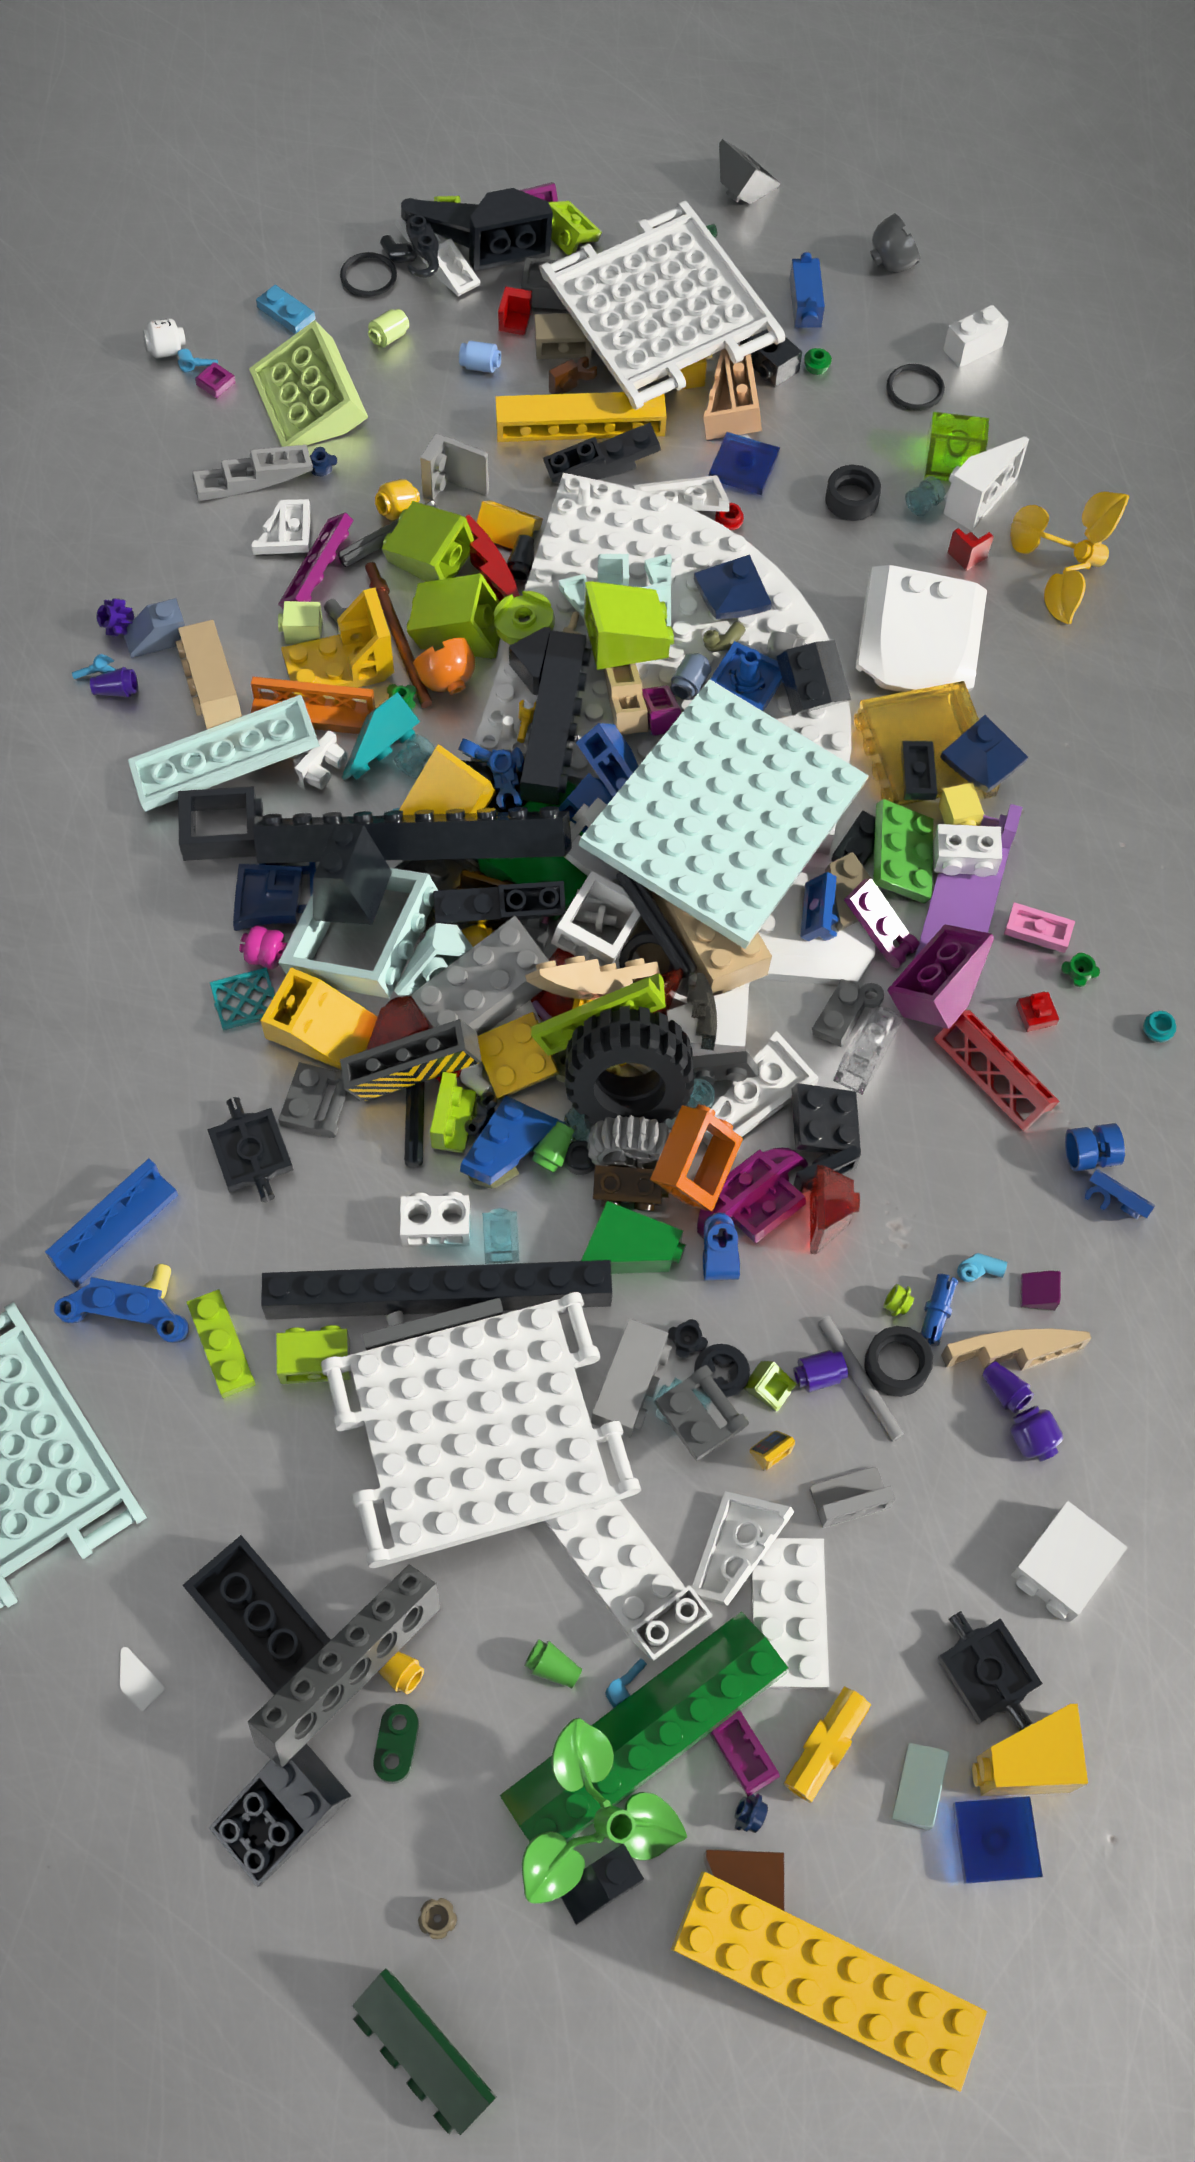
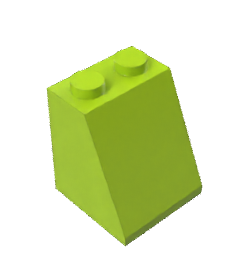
M412 501L408 509H404L400 514L398 524L393 532L385 537L382 551L389 563L428 582L456 577L470 556V543L475 540L465 517Z
M481 573L418 583L412 600L413 606L410 619L407 622V632L420 649L427 650L433 646L434 650L437 651L444 648L443 641L453 638H465L471 646L474 657L494 659L497 656L500 637H498L495 629L494 611L500 601Z
M593 581L585 582L584 622L597 670L669 658L670 645L674 644V634L672 627L666 626L667 609L665 602L659 601L657 590Z

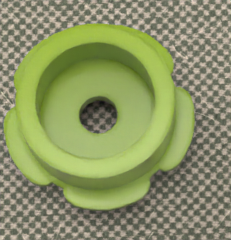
M896 1284L890 1290L883 1307L891 1312V1316L896 1317L899 1313L905 1315L909 1311L914 1301V1297L910 1295L911 1288L909 1286L904 1288Z

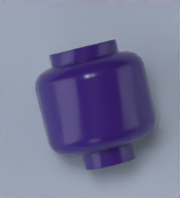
M1034 1406L1012 1418L1015 1423L1010 1428V1434L1024 1457H1037L1041 1462L1058 1453L1056 1446L1062 1442L1064 1436L1049 1410H1040L1038 1406Z

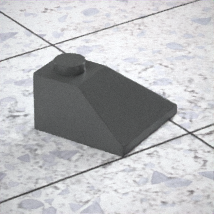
M723 139L720 141V182L728 189L726 194L737 203L741 199L751 204L780 186L781 183L750 155Z

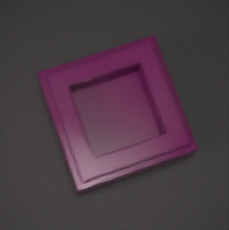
M215 362L195 377L196 385L216 399L236 383L235 376Z

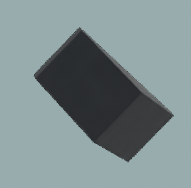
M543 627L509 646V665L533 695H538L551 631L550 627Z

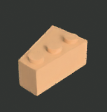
M723 349L718 359L713 388L709 393L708 407L703 416L706 440L762 431L751 354L744 356L742 361L733 364L727 350Z

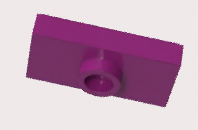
M740 1710L709 1733L747 1797L780 1777L778 1770Z

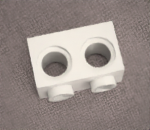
M416 1192L411 1193L409 1196H401L400 1237L402 1247L470 1246L469 1195L447 1192L442 1196H429L426 1193ZM451 1213L461 1216L456 1222H448L444 1219ZM416 1214H423L427 1217L421 1223H415L410 1220Z

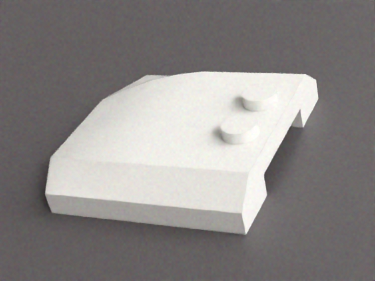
M894 565L873 566L869 572L855 668L860 672L862 670L875 679L874 683L884 689L939 700L963 691L964 693L970 692L974 688L987 590L978 583Z
M805 866L758 931L772 955L768 975L759 979L837 986L844 979L858 985L860 978L871 965L875 955V943L859 921L839 932L835 924L831 925V929L837 932V937L830 940H823L821 937H817L808 942L800 937L805 882L825 873L826 868ZM833 905L832 914L837 916L836 907Z

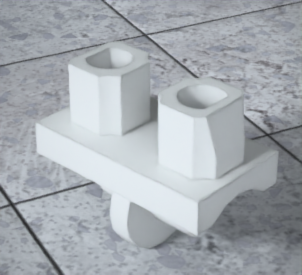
M329 730L318 741L319 747L297 754V757L293 760V763L296 765L295 772L299 776L297 784L303 789L312 785L322 790L331 778L330 772L325 769L328 763L337 769H341L348 761L347 751L337 744L336 734Z
M589 894L573 920L595 923V931L602 932L604 925L623 929L630 916Z

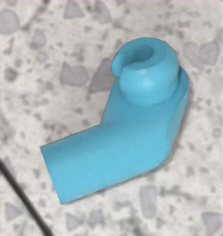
M976 1253L960 1263L957 1273L959 1278L965 1282H972L985 1273L1003 1278L1007 1262Z

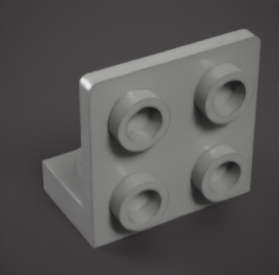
M435 433L420 457L423 497L433 501L437 493L444 490L447 481L487 495L489 491L488 453L477 447H471L453 438Z

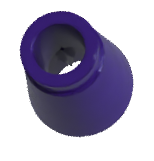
M122 667L96 677H91L90 688L93 695L130 697L131 694L137 693L138 681L133 669L127 670L126 667Z
M997 1361L991 1363L982 1373V1377L986 1380L1005 1410L1010 1409L1013 1413H1018L1034 1397V1393L1030 1390V1384L1000 1365Z

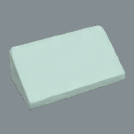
M908 1743L892 1815L893 1820L928 1831L933 1828L949 1751Z

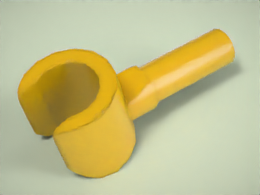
M524 700L519 702L518 718L521 721L517 738L519 743L525 742L528 726L533 721L536 702H534V707L530 709L524 708Z

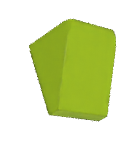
M761 1361L750 1375L744 1389L774 1411H778L797 1384L774 1361Z

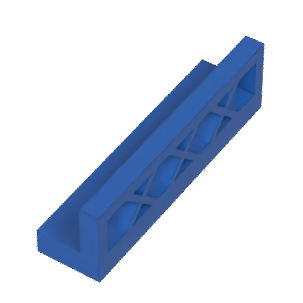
M148 1158L48 1248L45 1253L53 1266L77 1288L178 1196L177 1190L160 1175L156 1164Z

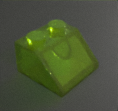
M933 412L927 435L924 479L949 481V477L956 466L961 467L969 457L986 451L989 418Z

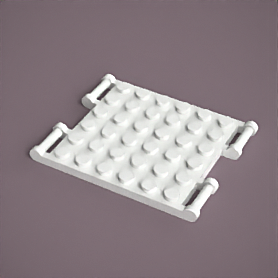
M686 200L677 203V207L646 220L644 218L637 221L636 227L639 235L597 254L588 243L582 246L578 252L551 264L546 262L539 266L543 279L550 284L629 398L634 410L643 407L645 402L673 389L680 390L686 387V381L680 369L714 353L726 349L733 364L742 361L746 355L772 343L777 345L785 341L782 327ZM766 329L769 331L768 333L758 338H755L745 344H742L740 346L737 344L738 342L743 341L753 335H756ZM669 375V379L638 392L637 389Z
M569 1293L561 1299L348 1356L329 1357L321 1362L322 1372L328 1378L337 1415L334 1417L336 1430L347 1431L362 1426L366 1427L380 1484L378 1489L361 1490L352 1495L354 1507L359 1509L369 1550L366 1558L370 1568L382 1567L631 1497L641 1492L638 1479L633 1477L621 1438L624 1432L620 1421L608 1422L595 1429L592 1428L575 1368L593 1364L599 1361L601 1357L598 1348L593 1346L582 1311L584 1302L581 1293ZM567 1312L569 1313L580 1349L572 1354L569 1352L559 1318L560 1314ZM351 1370L362 1410L355 1413L350 1411L341 1374ZM605 1441L608 1442L620 1481L619 1484L614 1486L609 1485L597 1445ZM381 1503L385 1505L395 1546L389 1549L383 1548L374 1511V1505Z

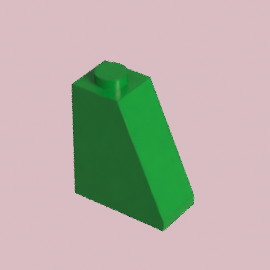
M607 1201L581 1261L611 1260V1274L669 1272L673 1261L680 1263L684 1254L686 1244L681 1243L683 1230Z

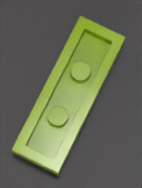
M218 1289L187 1301L222 1398L255 1386L254 1378L220 1290Z

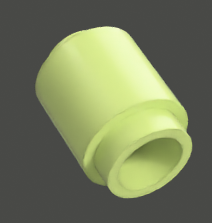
M390 309L369 322L368 336L375 345L386 347L405 335L406 330L409 328V320L402 310Z

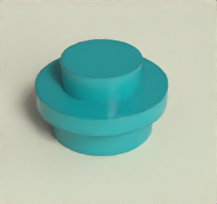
M1166 1011L1153 1012L1144 1020L1143 1030L1151 1040L1167 1042L1176 1032L1175 1019Z

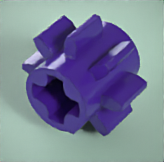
M113 598L112 601L104 600V605L98 608L97 622L100 627L106 628V635H127V626L133 624L132 621L135 619L132 608L125 607L126 602L124 599Z

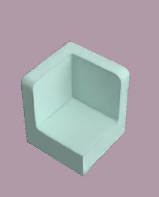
M599 554L598 582L629 586V555Z

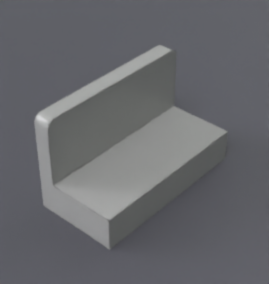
M876 1467L819 1482L810 1487V1492L823 1528L888 1509L895 1501L891 1486L884 1487Z

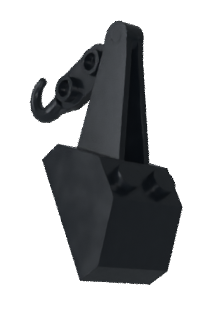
M509 188L488 192L479 204L425 201L407 198L401 202V218L406 221V232L415 252L424 258L429 265L428 268L419 270L409 264L407 266L408 270L416 277H431L439 269V243L435 234L446 239L451 238L453 242L469 248V261L474 271L522 262L526 258L537 259L550 256L553 219L548 201L518 189Z

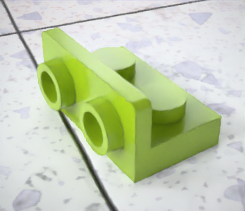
M570 201L548 202L553 212L551 240L568 256L577 251L579 243L585 244L586 242L599 241L602 232Z
M443 1072L430 1129L431 1146L434 1149L464 1153L469 1135L465 1131V1123L472 1118L476 1092L457 1086V1078L454 1073Z

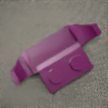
M773 1148L765 1152L759 1149L729 1172L713 1212L700 1209L697 1233L704 1239V1223L710 1215L720 1212L729 1215L734 1224L753 1242L757 1243L806 1205V1197L789 1182L788 1172L797 1166L807 1167L809 1165L807 1160L790 1148Z

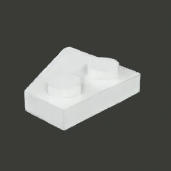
M309 499L280 500L274 509V514L264 524L263 534L258 541L254 540L252 543L253 555L308 553L310 549L311 509Z

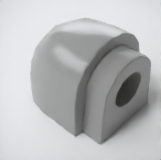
M772 632L767 645L768 657L777 661L776 656L785 650L805 645V639L785 632Z

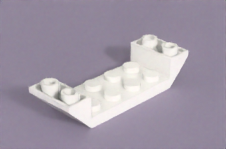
M620 1500L544 1521L627 1636L652 1661L656 1660L712 1617V1613L691 1585L687 1587L683 1585Z

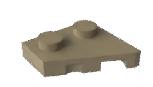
M853 852L830 863L825 869V872H829L837 877L834 905L837 917L839 918V921L835 923L838 932L858 922V919L844 899L864 879H872Z

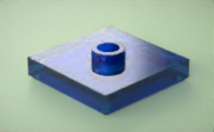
M727 432L709 471V476L717 475L722 484L762 495L779 456L780 447Z
M1030 1796L953 1803L964 1884L1043 1877Z

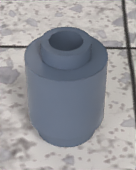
M699 653L685 655L671 678L672 684L670 689L674 695L683 700H691L693 696L699 693L712 670L705 656Z

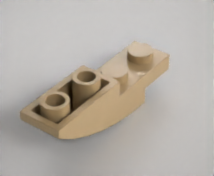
M577 956L566 959V965L556 966L555 961L537 964V970L526 974L525 977L528 983L556 995L575 999L595 1000L633 984V982L640 981L657 973L660 974L658 962L645 964L644 958L625 962L626 967L617 969L616 963L599 966L598 959L585 961L584 956Z

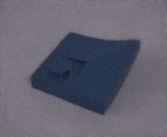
M750 554L694 573L695 584L715 619L740 618L771 610V600Z
M984 715L941 753L940 758L968 782L973 783L974 786L987 793L1027 761L1028 756Z
M239 864L234 902V931L268 924H296L303 879L302 867Z

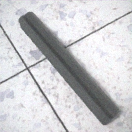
M433 501L425 503V505L438 508ZM398 519L338 552L340 562L345 567H348L381 549L387 534L392 533L397 526Z

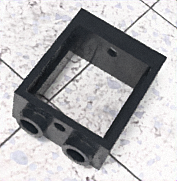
M254 786L178 791L179 847L183 861L256 856L252 826L258 823V817H263L262 798L256 799ZM246 808L247 833L196 837V811Z

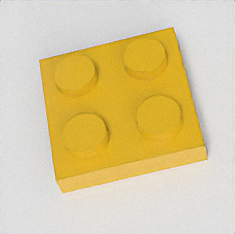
M534 1012L477 1036L481 1060L498 1099H502L505 1096H509L559 1074L553 1056H548L531 1036V1027L539 1024Z

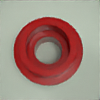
M729 503V512L716 511L715 521L731 531L738 529L743 524L744 514L735 503Z

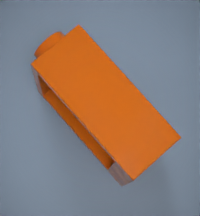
M700 1104L696 1108L682 1105L650 1180L684 1204L713 1212L743 1138L732 1130L734 1126L731 1123L716 1118V1112L713 1109ZM707 1130L713 1136L692 1182L686 1175Z

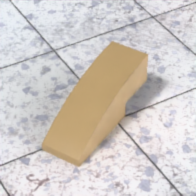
M636 663L605 668L604 674L614 724L621 735L648 732L647 707L642 695V682Z

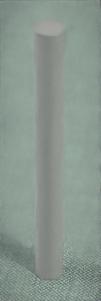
M827 1316L818 1322L819 1326L834 1350L842 1353L848 1372L891 1440L895 1441L904 1435L902 1429L831 1317Z

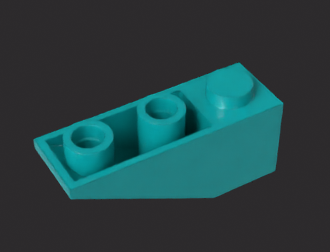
M398 692L366 716L341 776L344 781L352 775L357 780L371 769L368 766L371 760L376 758L378 761H381L393 751L390 745L395 741L399 740L402 744L415 734L412 728L420 720Z

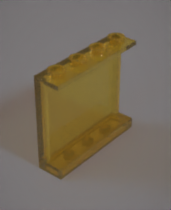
M964 681L860 701L858 713L854 715L855 727L858 732H862L864 738L863 749L865 755L871 758L873 778L875 781H879L881 786V800L885 799L900 806L927 801L904 800L901 761L902 741H933L938 793L936 799L941 798L943 788L970 784V782L960 776L940 758L941 753L979 720ZM1000 784L987 793L981 790L984 799L996 797Z

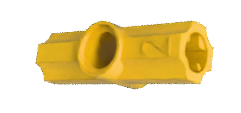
M844 1686L824 1719H820L803 1746L805 1750L798 1761L795 1762L783 1783L799 1798L811 1803L832 1769L835 1770L852 1743L851 1737L862 1723L871 1706L865 1697Z

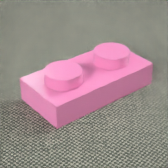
M1014 902L1004 935L1065 953L1075 921Z

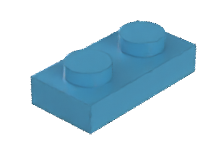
M277 285L272 286L256 299L257 308L294 334L315 320V312Z

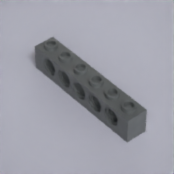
M410 1564L404 1568L247 1721L255 1746L282 1768L441 1609L436 1583Z

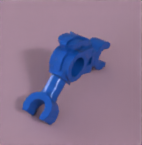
M463 738L458 750L470 758L487 763V766L493 772L495 789L500 791L496 798L498 806L502 810L506 809L505 801L509 796L514 797L515 805L518 807L522 806L523 800H521V795L515 789V786L520 784L516 767L519 772H523L525 761L520 748L516 747L512 752L504 749H493L491 752Z

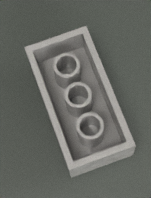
M514 916L413 992L411 996L433 1028L461 1019L475 1030L477 1036L491 1030L543 990L528 983L525 975L536 971L537 964L548 962L549 960L528 931Z

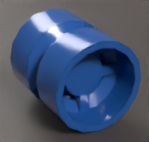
M1116 1123L1096 1125L1093 1131L1089 1127L1068 1129L1066 1132V1156L1073 1171L1095 1169L1097 1164L1101 1168L1123 1164L1125 1158L1124 1139Z

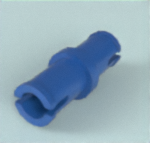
M937 1274L931 1299L926 1302L924 1307L926 1316L920 1333L925 1339H928V1343L932 1346L940 1345V1338L946 1319L950 1318L952 1314L950 1305L958 1284V1280L954 1277L948 1281L950 1275Z

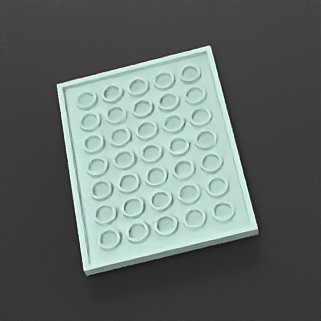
M709 679L582 835L579 846L746 949L861 790L869 775Z

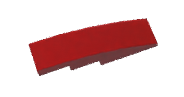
M467 515L465 518L475 540L470 543V563L482 574L499 601L513 594V598L520 596L514 577L502 554L488 534L470 515Z

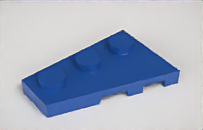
M505 1096L461 1162L460 1172L491 1185L518 1165L522 1157L533 1151L552 1127L555 1126L557 1121L563 1124L565 1122Z

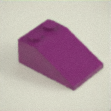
M944 924L887 989L902 1017L949 1029L969 1006L992 946L993 935L991 933Z

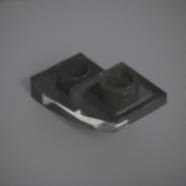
M697 973L696 985L689 984L686 1004L693 1005L691 1017L698 1018L696 1036H702L701 1049L714 1051L717 1034L715 999L705 974Z

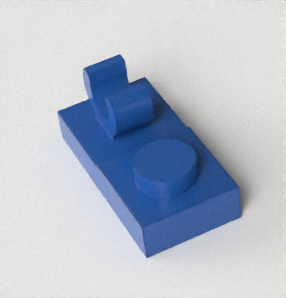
M825 872L805 882L800 937L808 942L817 937H821L823 940L837 937V932L831 929V925L839 921V918L832 914L836 896L837 877L829 872Z
M1096 1169L1089 1179L1096 1186H1092L1087 1190L1085 1199L1089 1200L1095 1192L1102 1193L1105 1198L1100 1206L1102 1210L1109 1206L1111 1194L1123 1203L1120 1209L1135 1219H1138L1140 1215L1148 1218L1155 1207L1153 1203L1099 1169Z

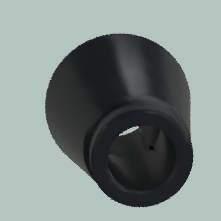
M519 535L506 564L514 580L524 582L528 580L534 562V539L528 535Z

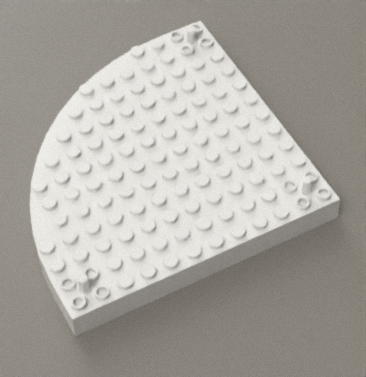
M563 473L524 591L540 593L550 601L555 616V625L552 631L562 632L565 627H568L572 613L578 611L560 592L559 580L585 574L588 582H598L599 554H628L629 586L645 587L651 585L644 568L645 560L671 554V627L674 634V644L670 645L669 658L636 663L642 682V689L665 685L670 687L672 684L671 678L685 655L694 653L705 656L712 669L702 686L703 688L728 652V650L717 652L707 650L704 646L703 635L708 630H712V632L716 630L719 635L725 634L734 622L741 623L746 629L738 643L755 649L768 656V639L770 634L775 631L797 635V637L805 639V644L829 641L822 623L800 591L775 564L748 543L743 536L735 534L722 524L689 507L666 499L664 495L652 494L614 483ZM750 554L771 600V610L740 618L715 619L695 584L694 573ZM579 614L575 631L581 633V635H587V648L591 649L584 618ZM530 616L525 618L519 617L518 619L520 622H526L530 620ZM506 643L474 743L491 752L493 749H504L512 752L518 747L525 757L532 723L528 726L525 742L519 743L517 741L521 721L518 718L519 702L524 700V708H533L538 695L531 693L509 665L510 644ZM593 653L591 654L590 666L583 669V673H587L585 692L579 691L578 698L583 699L580 717L575 716L573 722L578 723L576 741H570L569 748L573 749L572 763L570 768L565 767L564 774L568 775V781L576 786L579 785L588 773L594 778L600 779L576 742L598 723L614 724L604 669L597 670ZM782 682L764 712L849 763L851 755V713L849 701L793 716L785 686ZM674 695L681 708V714L695 696L691 700H683ZM649 725L648 732L622 734L632 749L638 765L643 762L665 735H653ZM470 758L471 761L483 762L478 759ZM836 824L816 852L829 855Z

